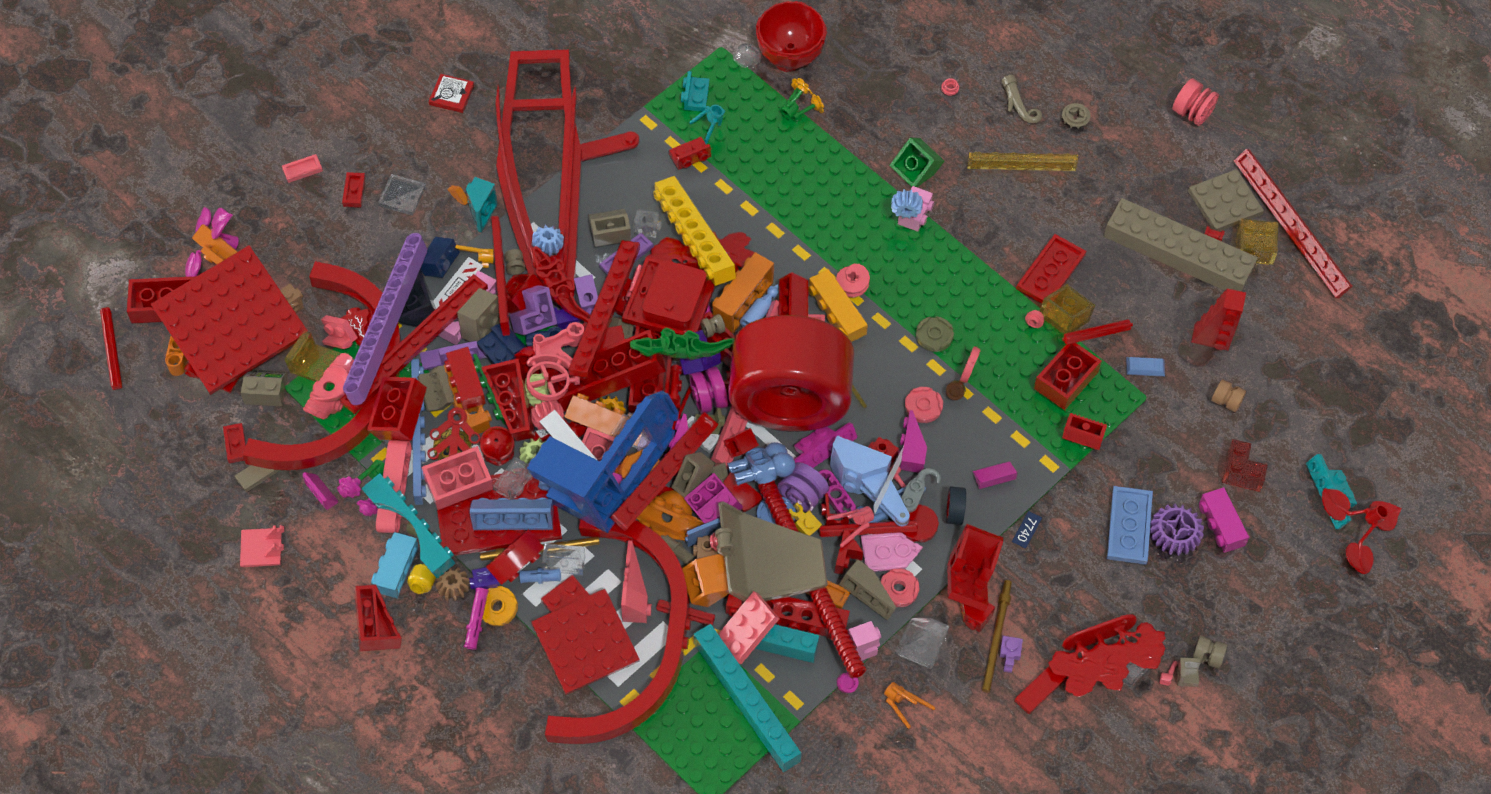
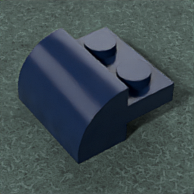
M500 324L491 327V332L477 341L478 348L492 364L516 359L514 355L526 347L511 329L509 335L503 336Z

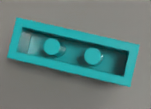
M774 625L755 649L814 663L819 645V635Z

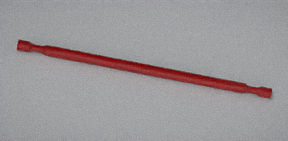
M689 386L687 393L684 397V400L678 411V419L680 418L682 411L685 407V404L692 391L691 386ZM674 421V423H673V426H672V429H673V430H675V426H676L677 421Z

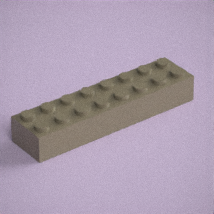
M1121 198L1108 221L1104 237L1222 290L1228 288L1243 291L1258 259L1256 256Z

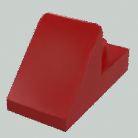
M844 530L841 543L851 535L848 530ZM854 538L845 546L840 547L835 565L836 574L843 575L844 568L848 569L850 558L862 561L863 551Z

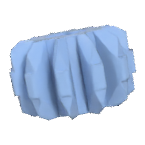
M904 189L903 192L897 191L892 198V212L896 216H902V219L905 217L910 219L911 216L917 217L922 210V196H919L918 192H912V190L906 191Z
M545 224L544 228L538 227L537 231L533 233V247L538 246L549 256L552 253L558 254L559 250L562 249L564 237L560 229L554 230V226L548 228Z

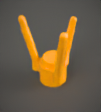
M455 246L456 249L461 251L478 253V262H482V268H489V264L494 263V249Z

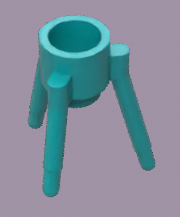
M716 104L711 107L706 106L704 111L690 121V124H693L707 113V119L711 122V126L706 135L705 144L708 143L717 122L718 126L722 124L725 110Z

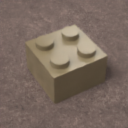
M479 288L459 309L457 315L463 339L470 342L479 341L491 332V327L500 324L497 295Z

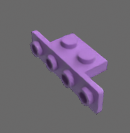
M477 341L420 353L424 370L445 365L444 361L447 360V352L464 347L469 348L472 360H475L473 354H477L479 359L487 357L478 348Z

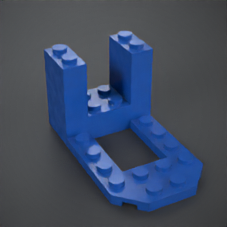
M664 391L646 396L637 405L636 411L626 421L620 434L614 438L613 444L603 454L601 461L549 436L546 442L541 445L537 455L531 459L527 469L533 478L551 486L546 496L548 499H552L554 506L608 533L615 523L610 517L647 477L672 441L675 433L672 426L673 422L677 421L679 412L668 393ZM644 429L651 442L643 449L640 458L632 465L629 474L619 485L613 473Z

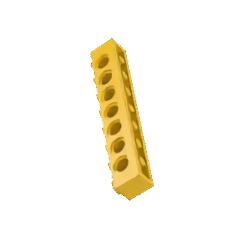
M672 176L655 182V191H653L655 200L660 202L663 212H667L669 221L675 224L677 233L682 235L684 244L690 247L692 256H696L700 268H704L707 279L711 280L715 286L736 279L734 263L676 177Z

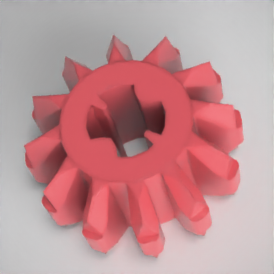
M557 400L542 401L540 404H535V407L531 409V420L538 430L544 429L546 431L539 421L554 410L564 420L563 408Z

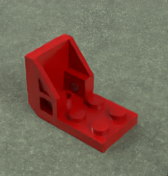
M966 524L950 554L947 564L949 599L984 612L989 606L987 583L995 570L1003 545V537Z

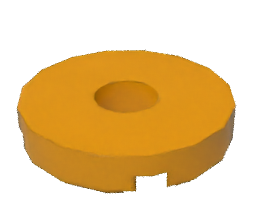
M503 586L487 589L489 592L482 619L492 626L508 624L518 611L516 596ZM501 601L502 608L499 611H494V603Z

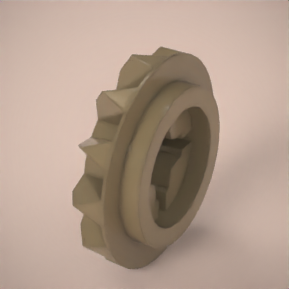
M1078 103L1069 104L1062 111V119L1071 128L1073 126L1078 129L1081 126L1085 127L1091 118L1088 108ZM1078 112V118L1074 119L1073 116Z

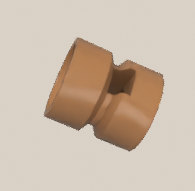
M1222 379L1211 401L1220 406L1225 404L1226 409L1236 413L1247 391L1238 386L1233 388L1232 383Z

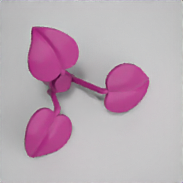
M203 207L201 215L197 220L196 232L202 224H205L207 227L210 224L211 212L208 208ZM218 208L212 219V239H217L220 236L234 249H237L238 237L222 233V230L233 215L223 208ZM201 250L190 254L185 267L186 277L197 276L202 262Z

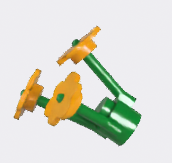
M793 78L791 86L794 88V92L785 105L781 107L780 112L789 120L792 117L797 119L800 115L813 108L823 113L824 105L820 97L811 92L809 85L803 79ZM802 93L812 95L811 105L798 112L799 106L795 101Z

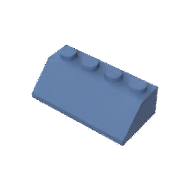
M487 498L472 500L470 516L473 530H553V501L547 498L533 500L527 498H519L518 500H509L507 498L489 500Z

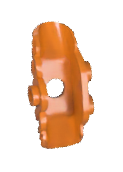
M673 490L656 496L636 518L640 523L650 527L660 537L668 535L673 539L686 541L687 531L704 524L703 521L692 516L690 505L683 496ZM663 512L672 516L670 522L663 520Z

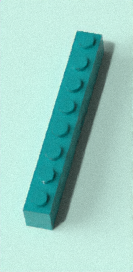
M709 624L694 633V645L783 773L800 763L801 751L713 626Z

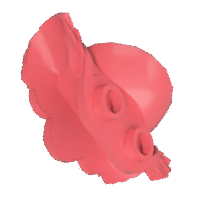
M341 353L338 355L329 368L325 370L320 381L317 380L314 383L310 399L307 400L303 408L305 412L318 418L326 419L330 414L341 411L343 405L340 403V398L345 395L343 385L354 362L349 354ZM327 383H333L335 385L334 389L326 391Z

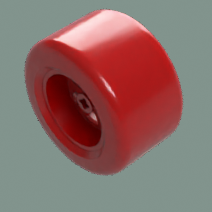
M778 315L753 321L738 332L733 342L728 391L730 403L737 413L745 419L770 429L811 431L833 425L847 414L851 405L854 369L853 344L848 336L839 328L811 317Z

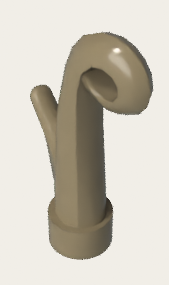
M1008 75L1004 77L1001 82L1008 95V111L1011 112L1014 105L1022 119L1028 123L1039 122L1042 119L1040 110L1031 109L1026 112L1015 76Z

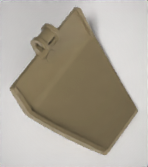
M724 501L718 504L721 528L715 531V537L718 539L717 552L725 557L729 594L745 602L755 591L765 601L806 593L828 585L821 539L743 513Z

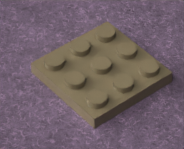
M1237 169L1191 186L1188 189L1189 194L1211 228L1217 231H1222L1263 215L1264 212Z

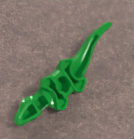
M664 328L661 331L660 339L643 338L632 340L630 346L632 349L638 350L642 355L648 357L660 353L672 358L695 360L716 355L732 347L735 338L709 343L699 340V335L690 330L686 331L684 335H679L670 328Z

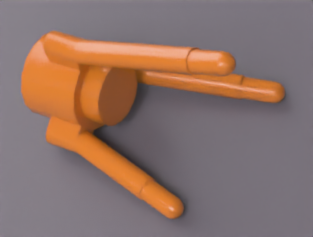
M892 682L884 692V695L888 697L886 702L891 705L908 729L911 726L895 702L900 703L905 698L915 705L919 702L935 710V706L910 693L895 682Z

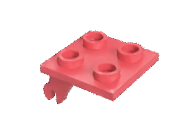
M274 525L272 528L241 530L240 567L281 565V551L284 550V544L281 543L284 526L280 525V528H276Z

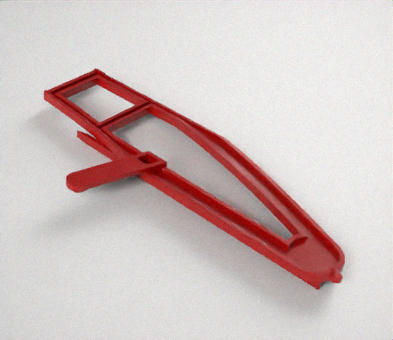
M569 49L510 51L502 123L499 84L496 94L499 134L496 166L511 226L519 250L523 253V261L528 274L534 273L542 283L543 280L536 275V269L532 263L531 248L533 247L532 237L534 232L523 201L515 167L511 141L513 112L564 110L565 112L559 229L561 234H563L564 240L563 247L559 250L558 254L548 257L551 260V264L556 259L563 261V272L566 278H576L582 161L633 149L640 142L638 134L630 131L580 144L575 122L576 85L573 93L571 91ZM560 63L563 98L515 100L519 64Z

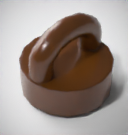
M958 380L951 381L946 387V394L952 400H960L966 392L964 384Z

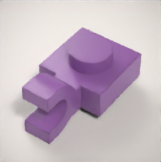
M1008 636L1002 637L1000 657L1005 658L1004 672L1012 673L1014 660H1020L1023 639Z

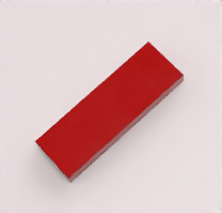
M1048 666L1015 698L1014 702L1030 715L1068 676L1054 674L1050 666Z

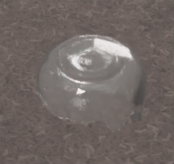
M744 43L739 45L734 52L733 60L743 68H746L748 65H753L754 68L761 62V52L756 46Z

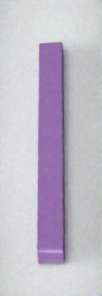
M412 233L407 236L343 385V391L352 405L362 404L369 393L428 249L419 233Z

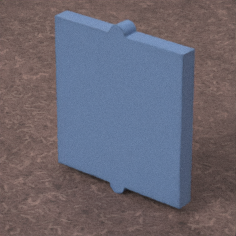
M719 518L687 531V537H685L687 547L697 544L698 537L711 536L716 530L720 529Z

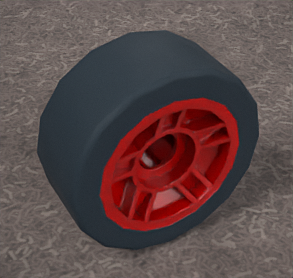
M950 486L947 497L946 523L962 525L966 509V488Z

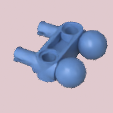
M778 442L770 443L765 449L761 447L754 448L746 452L743 459L727 463L729 472L733 473L736 478L737 486L753 480L758 484L769 483L775 480L777 476L788 477L795 469L794 458L788 454L786 447Z

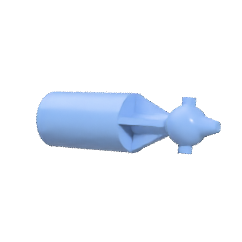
M778 284L770 286L767 290V295L754 301L740 319L742 327L764 318L769 310L772 298L778 295Z

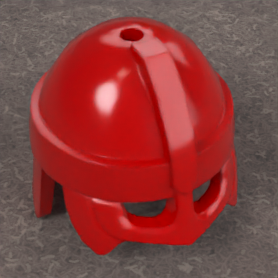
M500 426L487 429L480 439V449L484 460L493 465L502 466L513 459L515 440L509 430Z

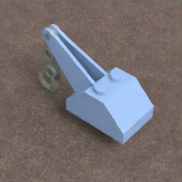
M837 436L832 446L830 467L839 483L847 492L865 493L875 503L889 476L892 456ZM931 468L921 470L917 477L908 483L902 498L898 494L892 480H890L888 489L879 507L897 525L906 526L909 522V513L916 510L923 496L925 477L929 474L934 475L937 479L936 483L939 484L941 477L938 471Z

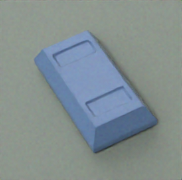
M1126 357L1127 375L1165 377L1164 359Z

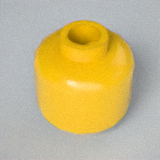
M418 564L412 568L407 583L414 593H428L432 589L436 577L425 564Z

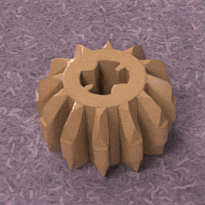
M451 567L448 569V572H445L437 579L436 589L439 590L438 592L441 597L445 596L447 601L451 597L456 601L457 596L464 598V592L469 591L468 585L470 580L467 578L465 571L461 572L459 567L453 571Z

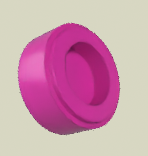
M848 672L841 674L837 679V686L843 693H852L858 688V678H850Z

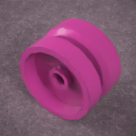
M716 366L706 369L705 377L701 372L689 374L693 398L700 414L711 412L712 403L715 408L722 409L728 407L725 385Z

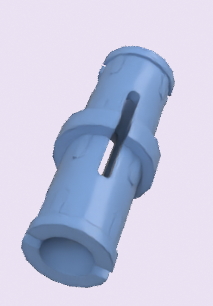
M560 568L520 570L521 583L538 582V584H543V582L561 581Z

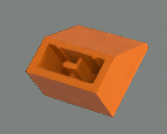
M717 554L695 559L682 568L691 604L709 607L729 594L725 557L723 555Z

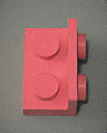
M328 315L321 319L324 324V330L329 334L322 341L324 345L346 349L357 339L348 320Z

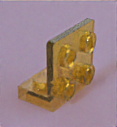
M304 330L286 356L285 362L290 373L316 382L317 380L320 381L325 370L340 355V352L315 344L311 332Z

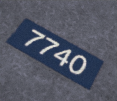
M1028 511L1012 542L1026 549L1042 517Z

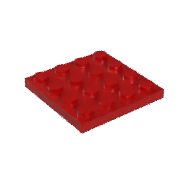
M606 589L531 621L565 695L640 662L638 654Z

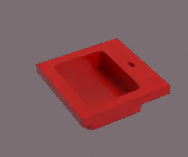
M646 257L622 316V322L661 332L664 328H670L679 335L685 334L688 330L692 332L699 331L700 322L704 319L716 286L711 280L707 279V274L703 270L667 260L661 261Z

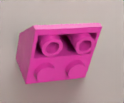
M715 473L684 498L704 524L718 518L720 520L718 504L722 501L738 510L743 508L741 503Z

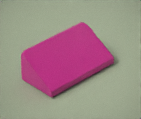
M1010 461L973 471L979 489L1017 478V471Z
M303 473L302 476L306 486L325 509L328 510L338 503L336 497L318 475Z

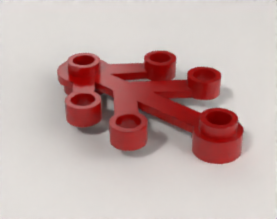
M459 407L451 409L448 413V420L438 428L430 431L431 439L438 441L441 439L442 433L452 427L450 436L436 447L428 450L427 455L431 460H437L440 453L449 446V457L457 454L458 447L462 452L470 449L459 435L460 427L469 436L471 444L477 445L480 443V435L474 432L466 422L467 414L464 409ZM456 414L461 415L459 421L454 420ZM435 431L439 432V436L437 438L432 437V434ZM474 435L478 436L476 442L471 440V437ZM436 451L437 455L435 457H431L430 452Z

